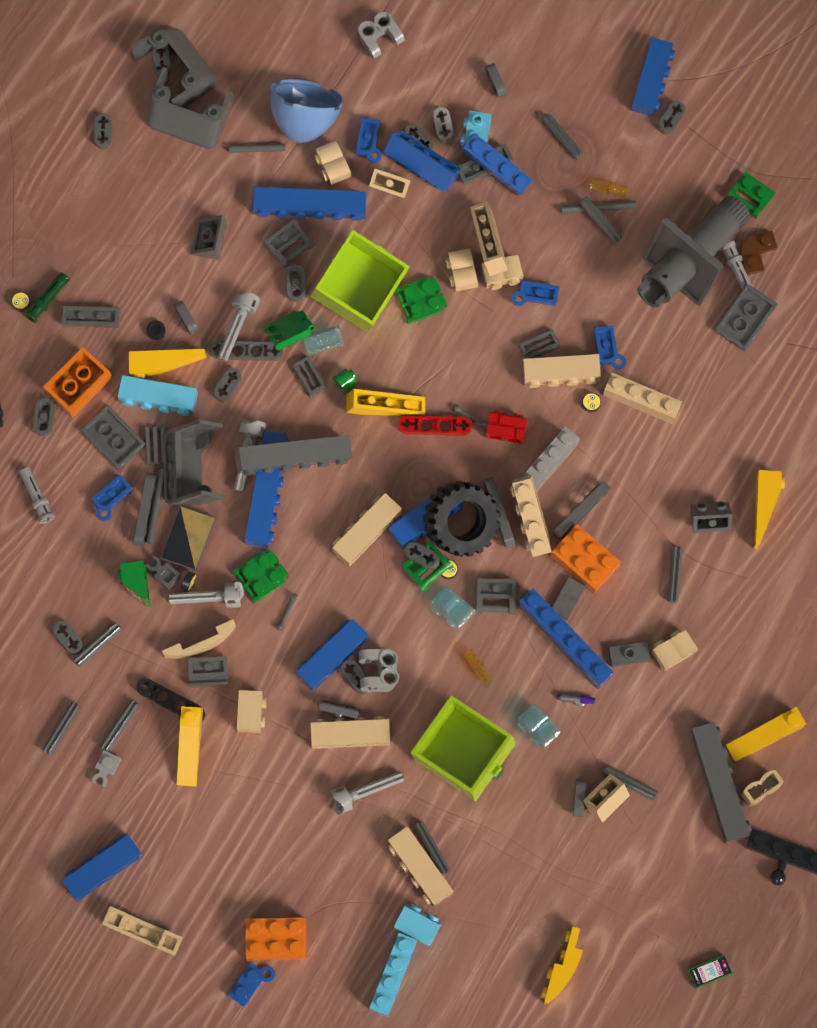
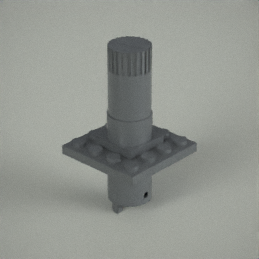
M726 196L687 234L680 230L674 222L665 217L661 221L643 258L652 268L642 277V283L637 288L641 299L651 307H659L662 303H668L679 291H682L700 307L706 300L724 267L714 256L750 219V212L746 205L735 196Z

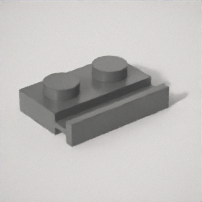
M227 656L188 658L189 687L229 685Z

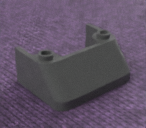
M155 30L131 46L133 59L137 61L152 51L153 47L160 49L169 45L188 70L181 79L185 91L173 98L171 103L185 108L215 88L217 85L216 75L181 30Z
M163 67L152 91L147 116L149 127L206 149L213 148L218 142L234 104L232 91H228L222 106L210 104L205 108L203 114H199L169 103L171 93L166 87L169 77L167 68Z
M199 419L165 432L163 437L164 499L167 504L201 505L225 499L224 494L213 493L210 486L202 485L201 450L206 449L211 443V432L223 428V424Z

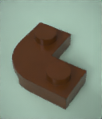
M773 230L752 235L743 242L740 255L742 256V265L747 275L764 272L765 268L760 254L777 250L778 247Z

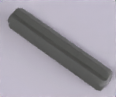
M547 114L542 118V122L574 159L577 160L583 155V151L551 114Z
M587 196L580 201V205L613 243H617L622 236Z
M679 546L672 548L668 589V602L677 603L679 598L683 548Z
M116 622L111 624L74 657V662L81 667L121 632V627Z
M134 700L129 701L101 743L100 747L104 751L109 752L139 708V703Z
M70 703L44 745L43 752L48 755L53 754L79 712L80 706L78 704Z
M606 766L603 771V776L607 777L611 773L624 783L626 788L650 800H654L658 794L657 790L610 766Z
M419 821L414 825L416 832L437 869L442 875L450 872L448 864L424 822Z

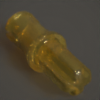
M593 179L590 189L607 193V196L611 194L626 198L628 186L613 184L612 181L608 183Z
M473 649L466 651L462 657L472 668L471 672L477 675L484 686L491 683L493 678L484 667V662L479 660Z

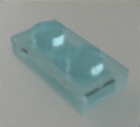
M339 326L311 333V335L303 339L308 356L344 345Z

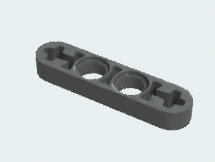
M215 341L211 344L210 353L213 358L223 360L218 358L215 349H217V346L222 347L224 341ZM235 341L233 348L240 346L243 352L240 355H234L231 351L228 360L279 361L283 357L284 351L283 349L278 350L280 352L277 353V356H273L272 352H267V356H264V347H267V351H273L275 348L274 342ZM252 348H261V354L254 356L251 353Z
M147 473L145 478L134 545L144 546L146 542L157 474Z
M493 477L484 479L485 490L493 496V500L497 501L498 507L496 509L501 514L497 521L501 523L499 531L506 549L515 547V540Z
M605 481L601 483L554 530L553 534L561 540L608 494L611 487Z

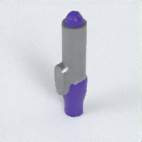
M562 693L557 695L558 700L573 702L574 705L585 706V704H595V698L585 695Z

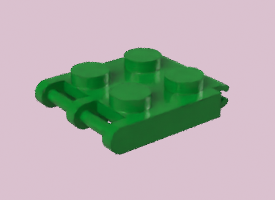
M426 277L395 290V294H398L401 302L400 307L402 310L404 309L408 320L406 321L408 325L442 313V308L447 307L443 293L436 295V293L441 292L437 278L430 280L429 277ZM401 293L404 294V297H405V299H406V303L404 302V299H403ZM407 308L410 309L411 314H412V316H413L412 318H411V316H410L409 311H408Z
M303 310L299 312L294 311L263 327V331L269 334V339L275 343L274 346L277 350L289 347L291 344L307 338L311 335L310 332L315 330L313 323L308 319Z
M272 550L268 553H265V551L261 552L232 572L243 584V589L248 591L254 604L286 583L285 579L289 577L282 564L275 567L279 560ZM240 573H242L243 576L246 578V580L248 581L247 583L245 582V580L243 579V577L240 575ZM250 587L253 588V590H254L255 593L257 594V597L254 595V593L252 592V590L250 589Z

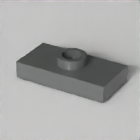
M647 642L608 648L612 667L650 662Z
M325 700L320 703L319 710L333 713L332 716L344 718V716L358 718L360 713L359 708Z

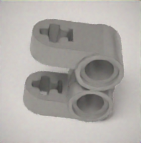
M379 12L375 15L374 19L364 21L358 27L359 40L372 59L382 55L379 46L375 42L378 37L389 35L396 46L405 41L401 30L387 12ZM386 22L387 25L381 26L379 23ZM365 31L372 32L370 35L364 34Z
M364 649L359 651V662L362 664H375L378 677L361 678V690L365 692H390L399 681V674L397 672L398 656L396 652L391 649ZM383 659H388L391 664L384 663ZM384 677H389L392 683L386 682Z

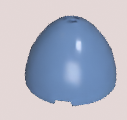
M281 79L278 84L273 82L270 86V104L275 122L288 139L298 143H307L325 133L337 119L344 101L340 93L330 88L328 91L321 88L320 83L308 80Z

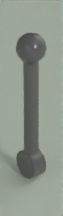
M459 405L454 406L453 410L455 412L461 413L479 425L482 431L487 430L486 423L479 422L461 410Z
M293 594L281 622L277 625V630L282 631L284 629V623L297 599V594Z

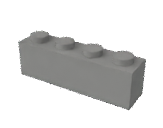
M565 426L522 477L532 475L536 491L538 492L577 447L580 438Z

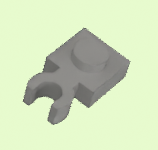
M103 750L95 766L99 773L93 776L92 782L96 783L98 778H103L101 786L105 788L108 784L107 776L114 777L122 759Z

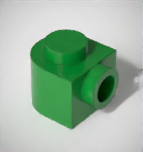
M345 368L333 377V381L344 395L357 386L355 381L357 376L351 369L348 371Z

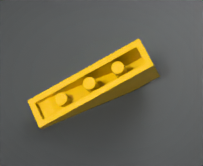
M205 349L129 351L130 377L151 378L205 359L206 352Z
M353 389L346 395V413L359 415L425 416V397Z
M759 470L756 475L754 549H758L781 489H784L785 478L782 477V471Z
M181 706L177 785L197 786L203 708Z
M795 707L725 746L735 763L802 729L806 723L798 708Z

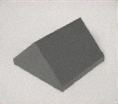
M219 215L198 219L191 255L220 260L227 227L225 216Z

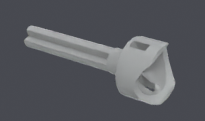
M236 293L232 306L237 311L219 351L218 358L225 361L228 360L247 314L253 315L256 313L260 298L254 293Z
M242 419L239 433L245 436L243 447L255 446V439H263L267 424L258 420L250 422ZM237 472L233 490L244 491L247 476H244V473L238 474Z
M226 582L224 590L169 593V603L225 601L227 608L241 607L240 600L244 595L243 585L241 582Z
M401 771L350 791L344 785L329 790L335 799L333 807L337 815L353 810L352 801L359 800L362 797L403 782L404 778Z

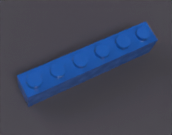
M254 187L253 211L259 217H267L268 215H276L279 218L294 216L299 219L305 217L324 219V217L333 220L350 218L353 221H360L361 219H366L367 195L365 191Z
M264 430L262 445L291 442V440H288L287 433ZM274 469V472L267 474L257 471L245 535L246 545L268 548L269 543H273L274 532L272 531V525H276L278 513H275V508L280 505L281 495L278 492L279 487L283 488L284 483L281 469Z
M534 588L519 601L518 606L597 689L612 677L614 672Z

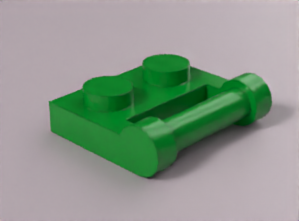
M745 172L727 196H735L737 199H740L746 205L748 211L752 213V216L757 219L776 192ZM739 191L741 194H743L759 206L756 208L751 203L737 195V192Z
M431 541L425 547L434 551L442 564L423 581L420 577L428 569L411 560H407L402 565L403 569L424 592L447 569L453 568L449 560ZM424 557L428 564L429 562H434L433 557L431 559Z

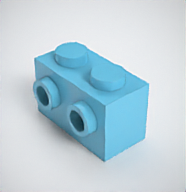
M469 111V117L465 116L463 128H466V133L462 134L460 145H463L473 133L487 142L492 114Z
M416 904L405 905L394 927L430 946L442 925V922L438 921L439 917L432 913L425 914L421 911L422 908Z

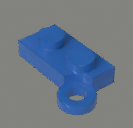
M362 118L356 155L366 156L369 162L377 163L382 158L381 151L376 148L380 120ZM376 153L378 156L377 158H372L371 154Z
M522 280L520 291L514 292L511 300L516 306H522L525 302L556 306L559 286ZM516 296H521L523 298L522 301H516Z
M613 325L594 328L600 366L611 364L615 369L624 368L626 358L621 354H617ZM621 359L622 364L617 365L615 360Z
M118 475L91 499L98 507L96 516L100 521L109 520L112 515L111 509L133 490L121 475ZM103 510L107 511V515L105 517H102L100 515L101 511Z
M250 962L228 996L245 1007L262 981L270 982L274 979V969L270 966L259 969ZM266 970L271 972L269 978H265L263 975Z

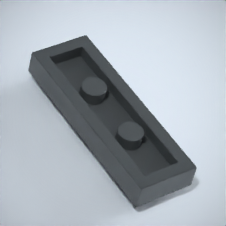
M506 144L495 148L496 151L511 163L514 161ZM474 160L458 166L461 168L458 176L463 185L489 174Z
M63 306L62 326L119 328V307Z

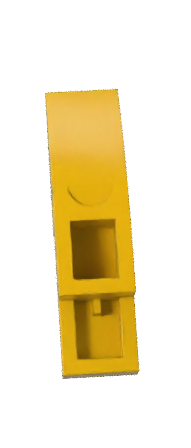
M572 927L571 931L567 930L564 942H567L566 950L562 949L559 959L562 965L554 963L553 967L548 969L546 978L550 979L548 987L544 986L541 998H544V1004L550 1003L564 989L578 966L583 950L575 948L580 928Z

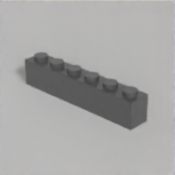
M349 435L238 447L234 451L238 474L244 473V476L254 475L257 471H262L263 474L272 473L274 469H281L282 472L293 470L292 467L308 469L311 468V465H318V467L329 466V463L344 465L353 458Z
M715 722L692 728L690 733L725 844L748 838L750 836L749 832L752 831L749 820H745L743 814L746 812L743 801H739L737 795L740 794L739 787L736 782H733L731 776L734 775L732 765L728 764L726 760L728 753L725 745L721 744L720 738H722L719 726L716 727Z

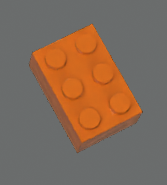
M82 347L43 386V389L52 400L73 418L112 379V376L106 367Z
M578 524L551 553L552 559L580 583L585 585L593 594L619 568L621 563L620 560Z
M305 917L245 919L247 961L307 960Z

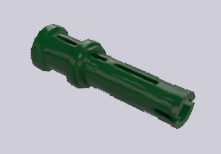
M60 272L39 298H35L30 308L23 312L25 317L36 324L39 316L48 310L49 303L70 280L69 277Z

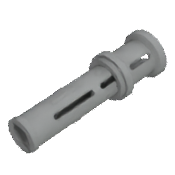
M731 241L720 249L724 252L727 259L726 263L729 267H732L741 289L744 288L746 283L752 286L742 265V256L736 250V243Z
M26 467L20 470L19 474L33 501L32 508L36 510L40 518L39 523L45 524L55 518V514L51 512L48 506V499L43 497L31 468Z

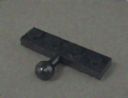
M752 829L746 849L779 861L777 870L773 871L770 875V880L774 885L780 886L785 883L786 875L784 871L787 864L817 875V852Z

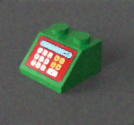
M144 561L120 563L121 569H117L120 585H123L125 590L143 605L150 607L148 574Z

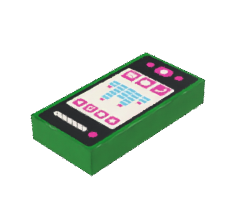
M725 955L688 969L695 989L732 974Z

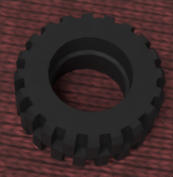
M470 482L446 483L445 488L439 487L436 490L438 493L430 496L429 499L432 500L430 505L426 504L425 510L428 511L427 515H423V521L427 522L424 528L429 533V539L438 548L459 557H463V555L469 557L473 556L474 552L478 554L483 552V547L488 548L492 544L490 540L492 538L496 539L498 535L495 533L496 528H500L501 523L497 521V518H500L501 514L496 509L498 507L497 501L493 500V496L485 491L484 488ZM468 501L476 509L475 525L467 534L455 536L448 529V515L456 504Z

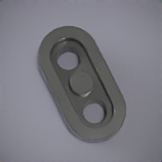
M291 265L286 270L287 294L292 302L298 303L306 297L305 272L300 265ZM296 273L299 277L293 278L292 275ZM299 291L300 295L295 296L294 292Z
M48 398L38 400L35 405L33 428L36 434L42 437L51 434L54 425L55 406ZM44 407H49L47 412L42 411ZM42 425H47L45 430L40 429Z

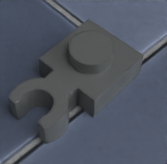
M154 556L153 560L157 562V565L151 567L147 564V569L151 572H156L157 574L154 578L166 589L170 590L181 578V574L167 562L162 566L159 558Z

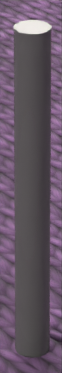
M636 201L594 204L600 211L636 209ZM581 205L561 206L562 214L586 212Z
M162 468L158 470L146 543L153 544L164 486V469Z

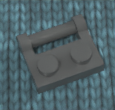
M294 219L264 241V244L277 258L283 268L288 267L289 263L304 251L314 247L313 242ZM300 239L304 242L284 257L281 254Z
M477 578L476 613L503 612L515 615L516 580ZM482 600H509V605L482 604Z

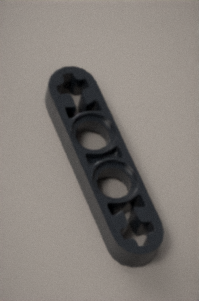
M143 678L137 683V691L142 697L180 717L181 711H177L174 708L175 702L179 700L185 703V707L192 705V707L202 708L150 679ZM147 683H149L148 686L152 690H155V687H157L156 691L154 692L153 698L150 697L152 695V692L148 690L142 692V684L146 685ZM164 691L168 694V699L160 702L157 699V695ZM203 709L202 722L205 720V717H206V714H205L204 709Z

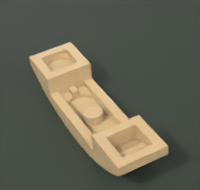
M232 619L216 626L217 635L186 649H182L180 643L162 650L165 658L182 659L205 653L218 646L232 633L236 627L235 622Z
M111 906L102 925L173 956L176 955L183 939L179 935Z

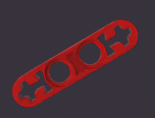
M407 415L400 418L398 427L401 433L407 435L466 436L472 431V422L467 417ZM409 421V424L415 425V421H418V430H415V426H409V429H405V426L401 424ZM423 421H428L431 423V428L423 430L420 424ZM443 421L450 424V428L446 431L441 430L439 427ZM453 422H456V426H461L462 422H465L466 426L469 427H466L465 431L461 427H456V431H453Z

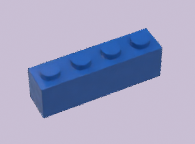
M652 37L631 111L653 116L654 110L658 111L661 100H658V96L663 94L666 85L663 83L664 77L668 78L670 67L667 65L669 61H673L675 50H672V42Z
M400 129L392 134L384 150V153L391 160L403 164L405 169L415 172L421 179L434 184L436 189L444 192L453 186L461 168Z
M475 133L471 134L460 148L461 151L516 195H521L532 181L529 176Z
M429 498L388 528L390 535L402 550L411 542L417 543L416 540L421 536L424 538L429 535L424 528L427 522L423 521V515H427L428 512L425 510L426 504L430 505L432 501ZM464 501L456 504L451 509L449 515L459 513L463 509Z
M354 619L346 620L339 627L340 631L336 635L331 634L325 640L326 644L322 648L318 647L311 654L313 657L308 662L304 660L297 667V676L313 692L369 639V634Z
M129 835L119 836L114 840V845L109 848L105 846L97 852L98 856L93 859L91 857L81 863L82 867L76 871L72 869L64 875L66 878L62 881L77 902L143 857Z

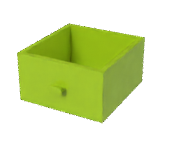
M352 230L310 297L368 333L410 266L388 253L381 246L374 244Z
M451 695L413 748L411 755L416 763L476 802L494 776L497 777L502 770L501 765L516 744L513 735Z

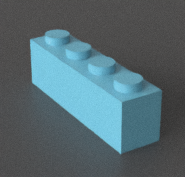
M122 375L118 392L119 402H122V405L130 407L139 405L140 408L146 410L156 408L163 413L173 411L181 416L194 415L198 397L197 388Z
M398 933L370 1005V1010L387 1017L389 1016L416 947V939Z

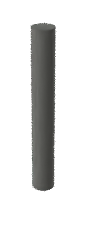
M285 144L229 145L230 153L285 151Z

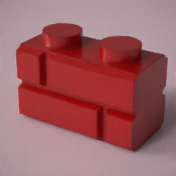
M495 410L494 413L490 412L486 438L523 444L527 418L517 413L513 414V416L505 415V412Z

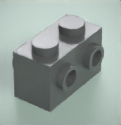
M718 501L716 503L701 502L690 504V521L693 533L732 530V512L729 502Z

